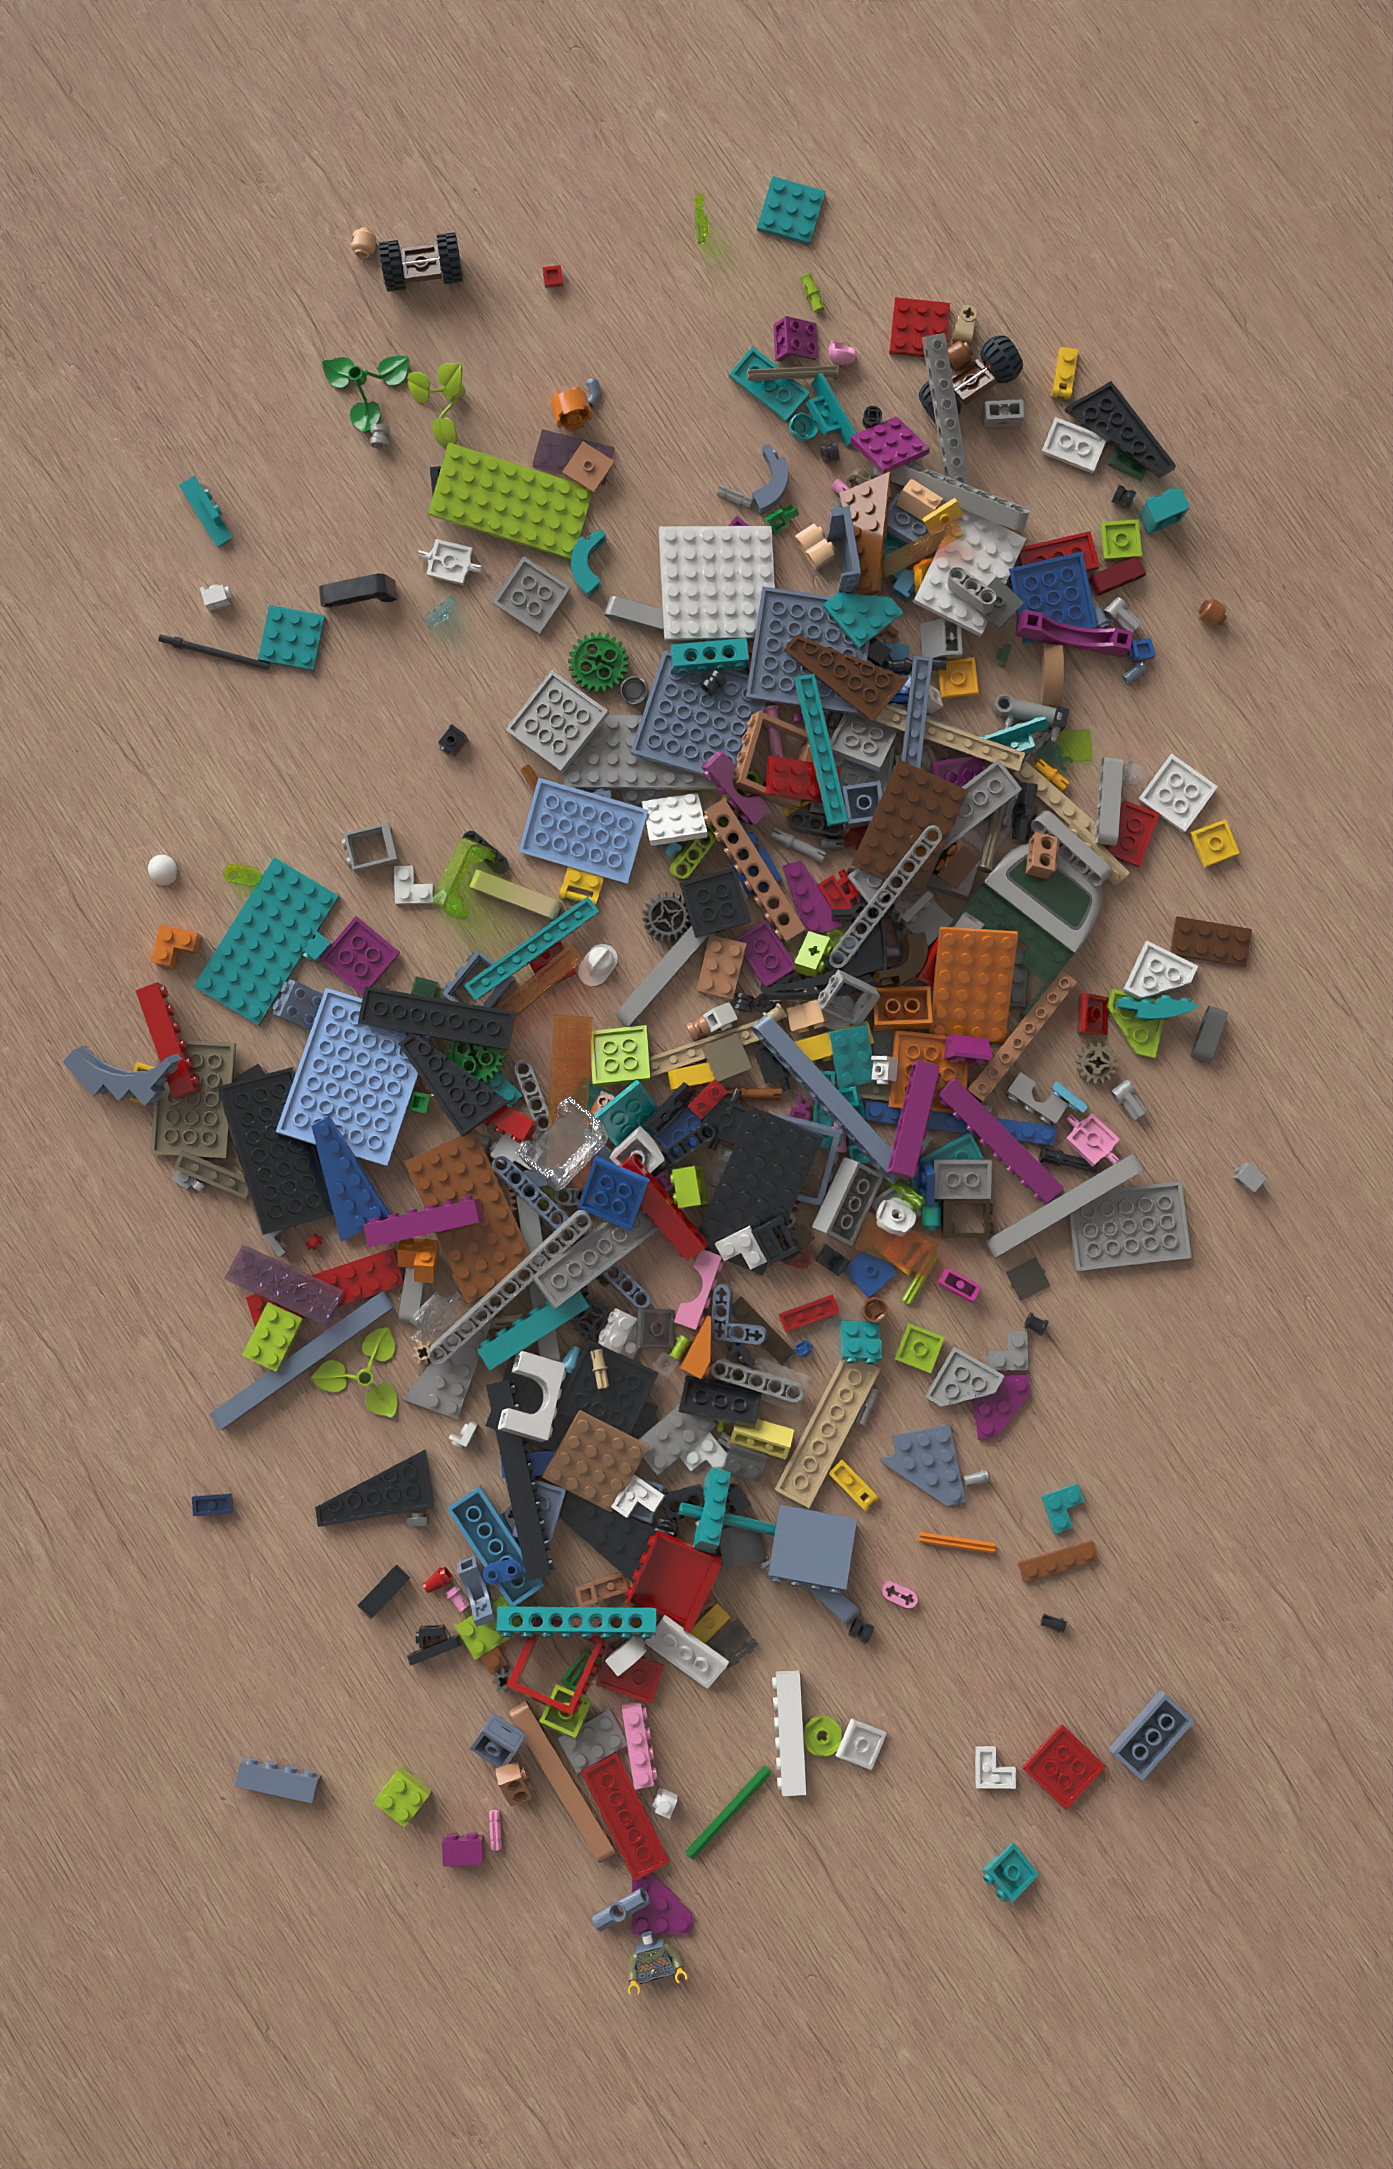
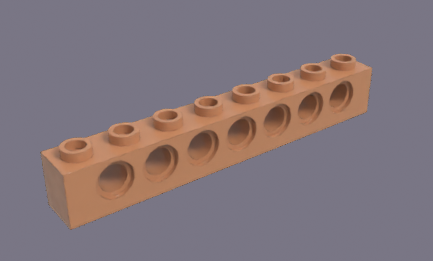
M725 798L704 811L706 815L703 818L709 826L712 825L715 832L713 834L718 842L722 841L726 848L723 850L728 858H733L735 861L734 867L739 875L743 874L745 877V886L749 891L753 890L756 895L754 897L755 902L759 907L763 906L766 911L764 916L769 924L773 923L776 927L774 932L779 940L788 941L805 930V927ZM719 817L727 819L728 824L726 827L722 828L718 825ZM730 833L737 835L738 841L736 844L729 843L728 835ZM740 850H745L748 853L746 860L739 859L738 852ZM750 866H755L758 869V874L755 877L748 874ZM761 882H765L768 885V890L765 893H761L758 890V885ZM771 898L776 899L778 902L776 909H771L768 906ZM782 914L788 918V923L784 926L778 922V918Z
M1063 970L1055 976L993 1055L992 1061L986 1064L967 1088L980 1103L987 1098L1077 983L1076 980Z

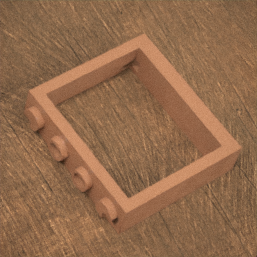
M759 711L751 715L750 720L747 721L748 730L743 736V747L737 756V768L733 771V786L793 810L800 806L801 800L765 795V786L750 781L746 777L762 723L802 740L803 743L798 760L812 762L813 758L807 732Z

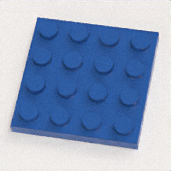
M1082 552L1009 568L1011 589L1024 602L1016 611L1017 618L1024 610L1043 613L1047 617L1066 625L1081 628L1097 627ZM1022 637L1023 644L1038 641Z

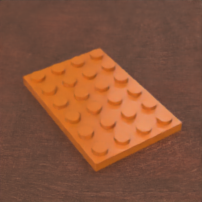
M940 926L931 1003L933 1023L928 1034L946 1036L953 1034L988 1039L989 1042H1005L1018 939L1017 931Z

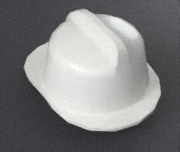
M599 944L590 949L578 967L580 980L588 986L602 984L617 964L618 956L616 951L607 944Z

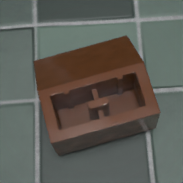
M955 841L943 850L932 873L957 890L980 859Z

